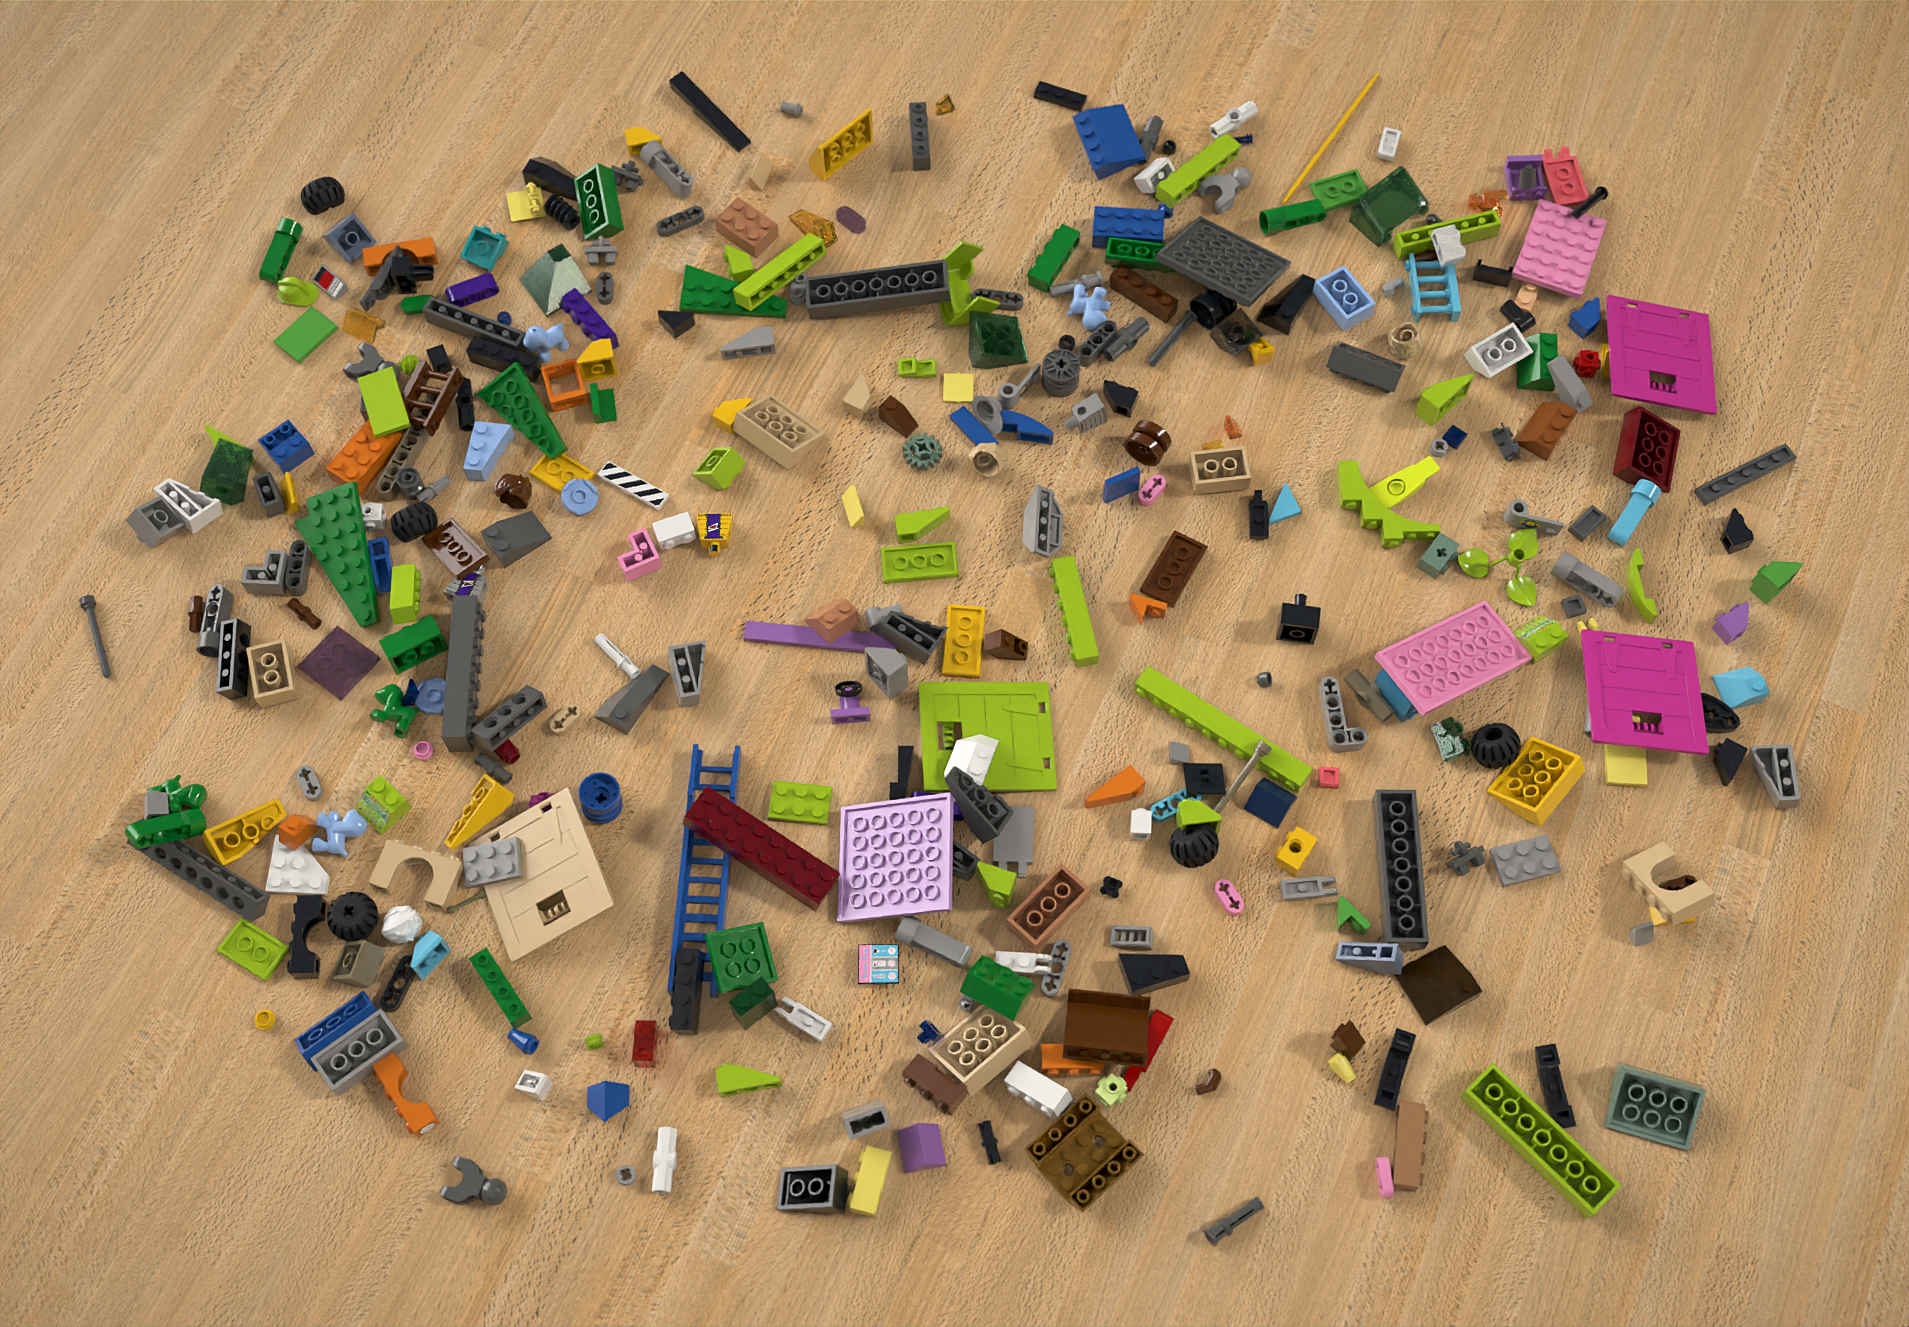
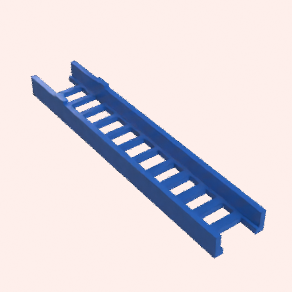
M693 744L686 813L695 802L696 790H704L706 786L715 791H730V801L737 805L742 756L740 746H735V751H733L732 767L702 766L703 750L699 749L698 744ZM701 772L731 773V782L729 785L700 784ZM684 826L667 987L669 996L674 995L673 976L677 971L675 957L678 954L679 948H683V942L706 943L704 936L706 933L684 932L685 922L717 924L716 931L725 930L732 857L724 852L723 859L692 858L693 845H715L705 839H694L695 832ZM691 864L722 865L721 878L691 877ZM689 883L721 884L719 897L688 895ZM687 903L719 905L718 914L686 913ZM705 953V962H711L709 953ZM712 967V973H703V982H711L710 998H718L719 990Z

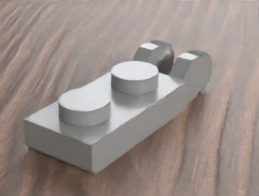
M1316 876L1281 880L1283 901L1336 896L1338 895V889L1322 888V885L1336 883V877Z

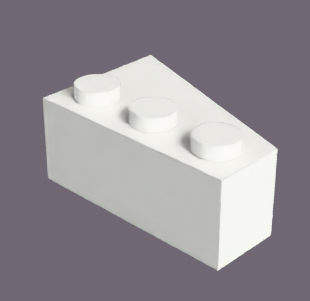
M170 478L153 488L156 498L162 495L186 522L185 527L193 534L223 514L219 499L207 497L205 493L193 491L189 486Z
M1020 1061L1015 1064L1004 1080L1008 1087L1007 1091L1015 1097L1019 1096L1028 1105L1035 1107L1053 1121L1075 1103L1066 1088Z

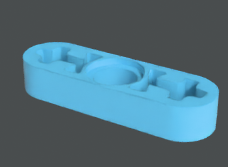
M1186 788L1152 805L1150 810L1152 811L1151 819L1154 822L1161 823L1175 816L1177 809L1173 808L1170 802L1172 800H1179L1181 802L1188 798L1190 794H1186ZM1197 794L1196 799L1193 797L1188 799L1201 801L1202 794ZM1156 809L1158 811L1164 810L1162 816L1159 814L1155 815Z

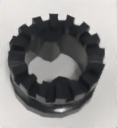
M1063 335L1059 340V349L1072 351L1075 346V339L1071 335ZM1064 341H1068V343L1071 344V345H1070V346H1065V343H1063V342H1064Z

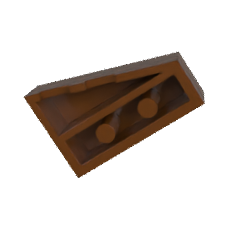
M918 1053L902 1072L904 1083L912 1089L914 1087L920 1091L919 1094L925 1100L930 1101L931 1099L936 1103V1108L943 1114L948 1113L952 1116L967 1097V1086L963 1083L959 1086L951 1080L953 1077L947 1073L945 1075L937 1069L938 1066Z

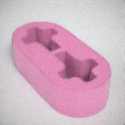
M1153 475L1140 489L1138 501L1141 505L1150 506L1164 491L1166 480L1162 475ZM1154 482H1155V483H1158V482L1161 483V485H1157L1155 488H1153V487H1154ZM1150 492V498L1147 497L1146 499H1144L1143 495L1147 496Z
M1226 879L1219 880L1214 888L1216 897L1229 915H1239L1244 907L1242 898L1230 881ZM1221 885H1222L1223 888L1227 887V891H1226V892H1227L1228 896L1226 895V893H1225L1224 891H1221V892L1219 891ZM1230 899L1234 904H1239L1237 910L1235 908H1230Z
M1387 1157L1376 1158L1375 1166L1380 1195L1382 1198L1394 1197L1389 1160Z

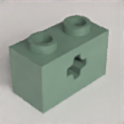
M1440 532L1421 557L1417 568L1437 579L1440 574H1445L1449 568L1447 564L1450 561L1454 562L1459 554L1457 549L1460 544Z

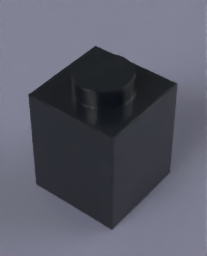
M443 344L426 350L435 372L447 374L453 370Z

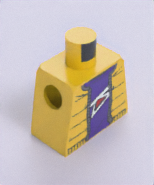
M697 513L702 548L709 549L708 554L710 556H719L720 548L729 547L734 526L732 513Z

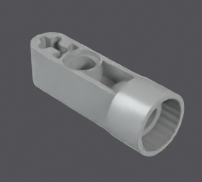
M657 140L648 142L642 148L640 158L677 196L681 198L689 197L693 178Z
M1566 551L1563 552L1550 574L1563 582L1565 581L1608 608L1614 607L1624 592L1619 584L1587 566Z
M912 915L904 916L894 939L908 946L913 945L960 969L965 968L973 952L970 946L922 923V920Z

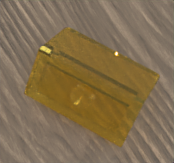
M355 308L346 311L342 330L364 341L374 343L377 330L385 328L386 321Z

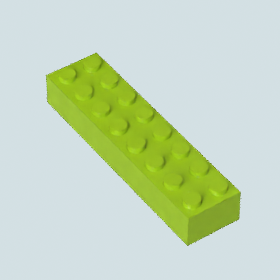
M1494 1063L1460 1096L1587 1220L1595 1215L1622 1186Z

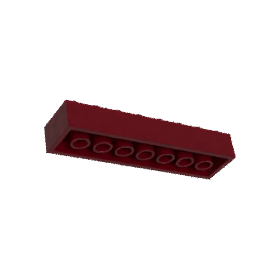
M709 786L704 788L684 816L682 823L684 826L815 912L841 874Z

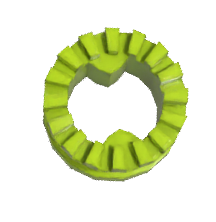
M594 1034L584 1039V1042L588 1044L586 1046L588 1051L595 1050V1048L596 1050L600 1049L605 1045L604 1041H601L603 1038L602 1034Z

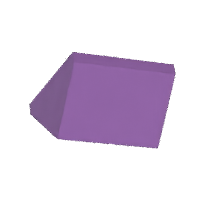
M916 1123L897 1132L905 1174L946 1166L938 1124Z

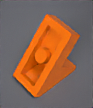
M1131 593L1129 606L1141 625L1146 613L1156 618L1165 617L1168 603Z

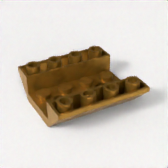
M1087 1093L1081 1096L1024 1149L1038 1171L1068 1203L1082 1213L1144 1156L1130 1139L1126 1141L1100 1113V1107ZM1096 1137L1102 1138L1105 1143L1104 1146L1100 1148L1095 1147L1092 1142L1093 1139ZM1069 1165L1073 1167L1074 1173L1071 1176L1064 1175L1062 1172L1064 1166Z

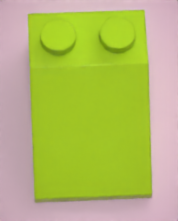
M1472 373L1435 383L1429 389L1425 388L1420 394L1421 399L1416 405L1417 410L1415 414L1429 426L1433 427L1467 396L1475 375Z

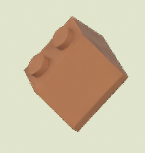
M847 599L833 600L807 617L805 622L830 644L859 625L858 609Z

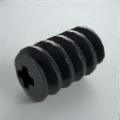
M557 193L552 194L544 204L545 212L567 231L576 228L581 221L578 211L569 205L567 201H564Z

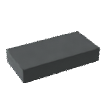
M1592 505L1569 527L1568 532L1583 542L1606 520L1607 516Z

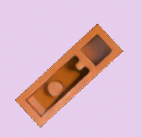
M1129 765L1085 799L1084 806L1086 809L1128 801L1134 796L1137 798L1145 791L1146 781Z

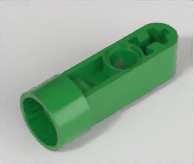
M1313 199L1262 210L1259 213V224L1262 232L1268 235L1321 222L1327 217V213L1320 199Z
M281 218L274 232L275 235L259 271L260 280L275 284L282 280L296 244L299 242L304 230L298 222L288 218Z
M194 808L131 823L125 829V835L136 848L141 849L203 835L206 830V819L199 808Z

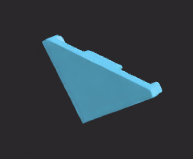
M1287 483L1284 484L1268 521L1269 525L1301 514V510Z

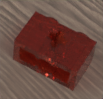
M635 1020L632 1062L635 1067L656 1068L659 1026L656 1021Z

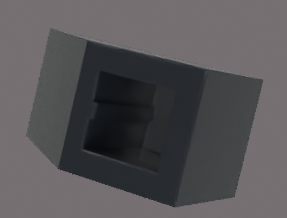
M1104 380L1103 394L1112 411L1130 418L1138 401L1139 391L1132 387L1119 385L1114 381Z
M1736 508L1732 509L1727 517L1720 537V541L1728 554L1749 548L1754 540L1752 531L1748 529L1743 516L1739 514Z

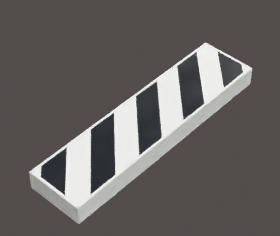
M607 461L598 473L600 479L658 511L669 498L668 493L610 461Z

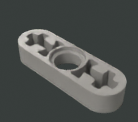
M1063 939L1054 943L1050 955L1052 956V962L1047 964V967L1050 968L1052 964L1057 963L1061 965L1062 971L1060 973H1053L1050 970V974H1044L1041 991L1046 997H1054L1058 994L1071 954L1070 943ZM1065 946L1066 951L1063 952L1062 958L1059 959V949L1057 948ZM1052 977L1055 979L1053 987L1056 989L1047 991V987L1045 985L1048 986L1050 984Z

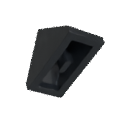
M658 310L659 323L674 339L695 325L693 312Z

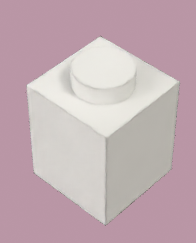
M1143 808L1132 810L1130 839L1150 840L1152 811H1147Z

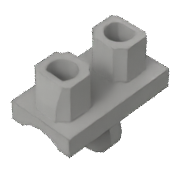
M599 236V241H592L594 247H584V252L590 265L599 264V256H605V264H615L616 256H619L617 247L610 246V241H604L603 236Z

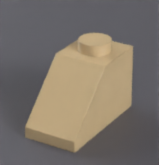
M863 374L859 375L842 400L843 410L861 419L872 408L870 393Z

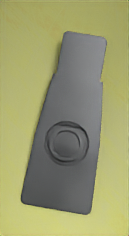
M396 245L374 278L368 291L359 303L364 311L368 312L375 305L377 299H386L394 290L396 285L391 275L392 256L404 255L399 245Z

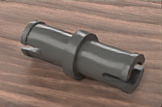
M480 753L474 761L475 764L486 770L489 776L496 777L505 785L513 777V774L503 769L500 763L497 761L493 762L483 753Z

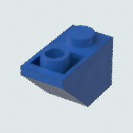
M1598 297L1592 301L1588 300L1579 311L1575 310L1569 316L1570 321L1567 326L1582 340L1596 330L1600 321V299Z

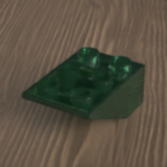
M219 438L202 475L199 491L205 493L207 497L219 499L220 502L231 506L243 502L253 449Z

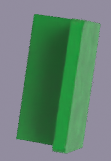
M590 383L595 423L617 421L614 390L612 388L599 390L597 383Z

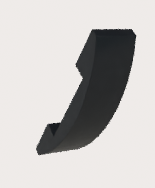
M1396 1028L1383 1066L1374 1105L1394 1112L1416 1034Z
M1556 1043L1534 1047L1539 1082L1549 1116L1562 1129L1576 1127L1572 1106L1568 1104L1559 1069L1561 1063Z

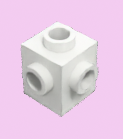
M372 502L361 504L365 530L385 529L386 511L383 504Z

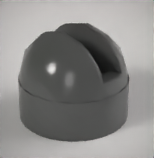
M1268 671L1258 674L1257 679L1259 680L1257 684L1261 687H1271V673Z

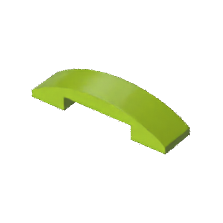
M1636 548L1627 568V585L1630 597L1637 611L1644 620L1651 624L1658 614L1654 599L1645 598L1639 575L1644 562L1640 548Z

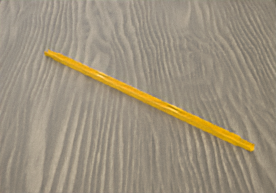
M1377 72L1346 112L1289 190L1287 196L1282 201L1283 205L1292 197L1374 85L1380 73Z

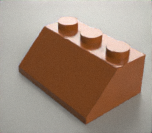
M1563 402L1541 403L1517 438L1518 445L1547 461L1573 423L1578 410Z

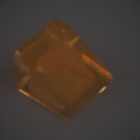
M1227 415L1224 421V428L1229 439L1233 440L1242 437L1237 422Z

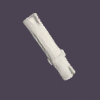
M603 633L595 638L594 642L631 679L640 674L641 670L631 662L630 657L624 655Z

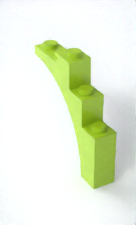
M1339 461L1336 472L1340 509L1354 510L1359 508L1361 528H1380L1382 547L1395 549L1401 547L1403 540L1413 542L1415 540L1433 541L1440 533V524L1421 523L1394 513L1378 501L1370 492L1361 476L1358 461Z

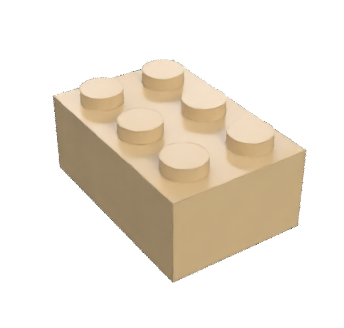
M1245 446L1190 452L1188 465L1194 495L1249 489L1251 473Z
M285 638L246 648L254 696L261 708L300 698L292 652Z

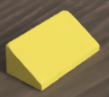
M851 485L843 494L842 500L850 526L854 528L864 525L865 519L854 485Z

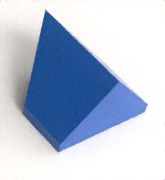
M603 1081L588 1086L587 1108L604 1122L629 1106L630 1086L610 1081Z

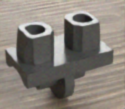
M630 160L627 164L622 163V168L612 165L611 169H613L616 185L621 186L623 179H626L625 187L634 192L639 184L643 185L644 180L641 179L640 175L635 174L639 172V168L635 167L634 161Z
M1458 840L1454 843L1455 849L1451 853L1453 856L1458 854L1459 856L1447 862L1446 865L1448 869L1453 868L1458 876H1464L1470 872L1466 864L1467 861L1470 860L1474 867L1485 863L1482 854L1485 849L1481 845L1467 850L1471 847L1470 843L1466 842L1463 844Z

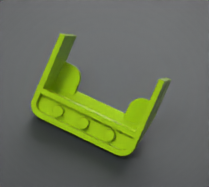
M961 240L941 259H946L950 280L951 301L938 303L943 322L947 326L955 327L982 321L1000 305L998 301L977 296L974 300L972 299L967 279L974 272L973 259L983 251L982 246Z

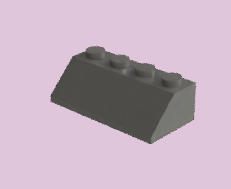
M1338 341L1333 346L1326 367L1330 368L1329 370L1333 373L1339 374L1342 372L1347 374L1346 377L1352 380H1357L1358 378L1363 380V383L1368 386L1376 385L1381 387L1382 391L1391 393V391L1395 392L1406 365Z

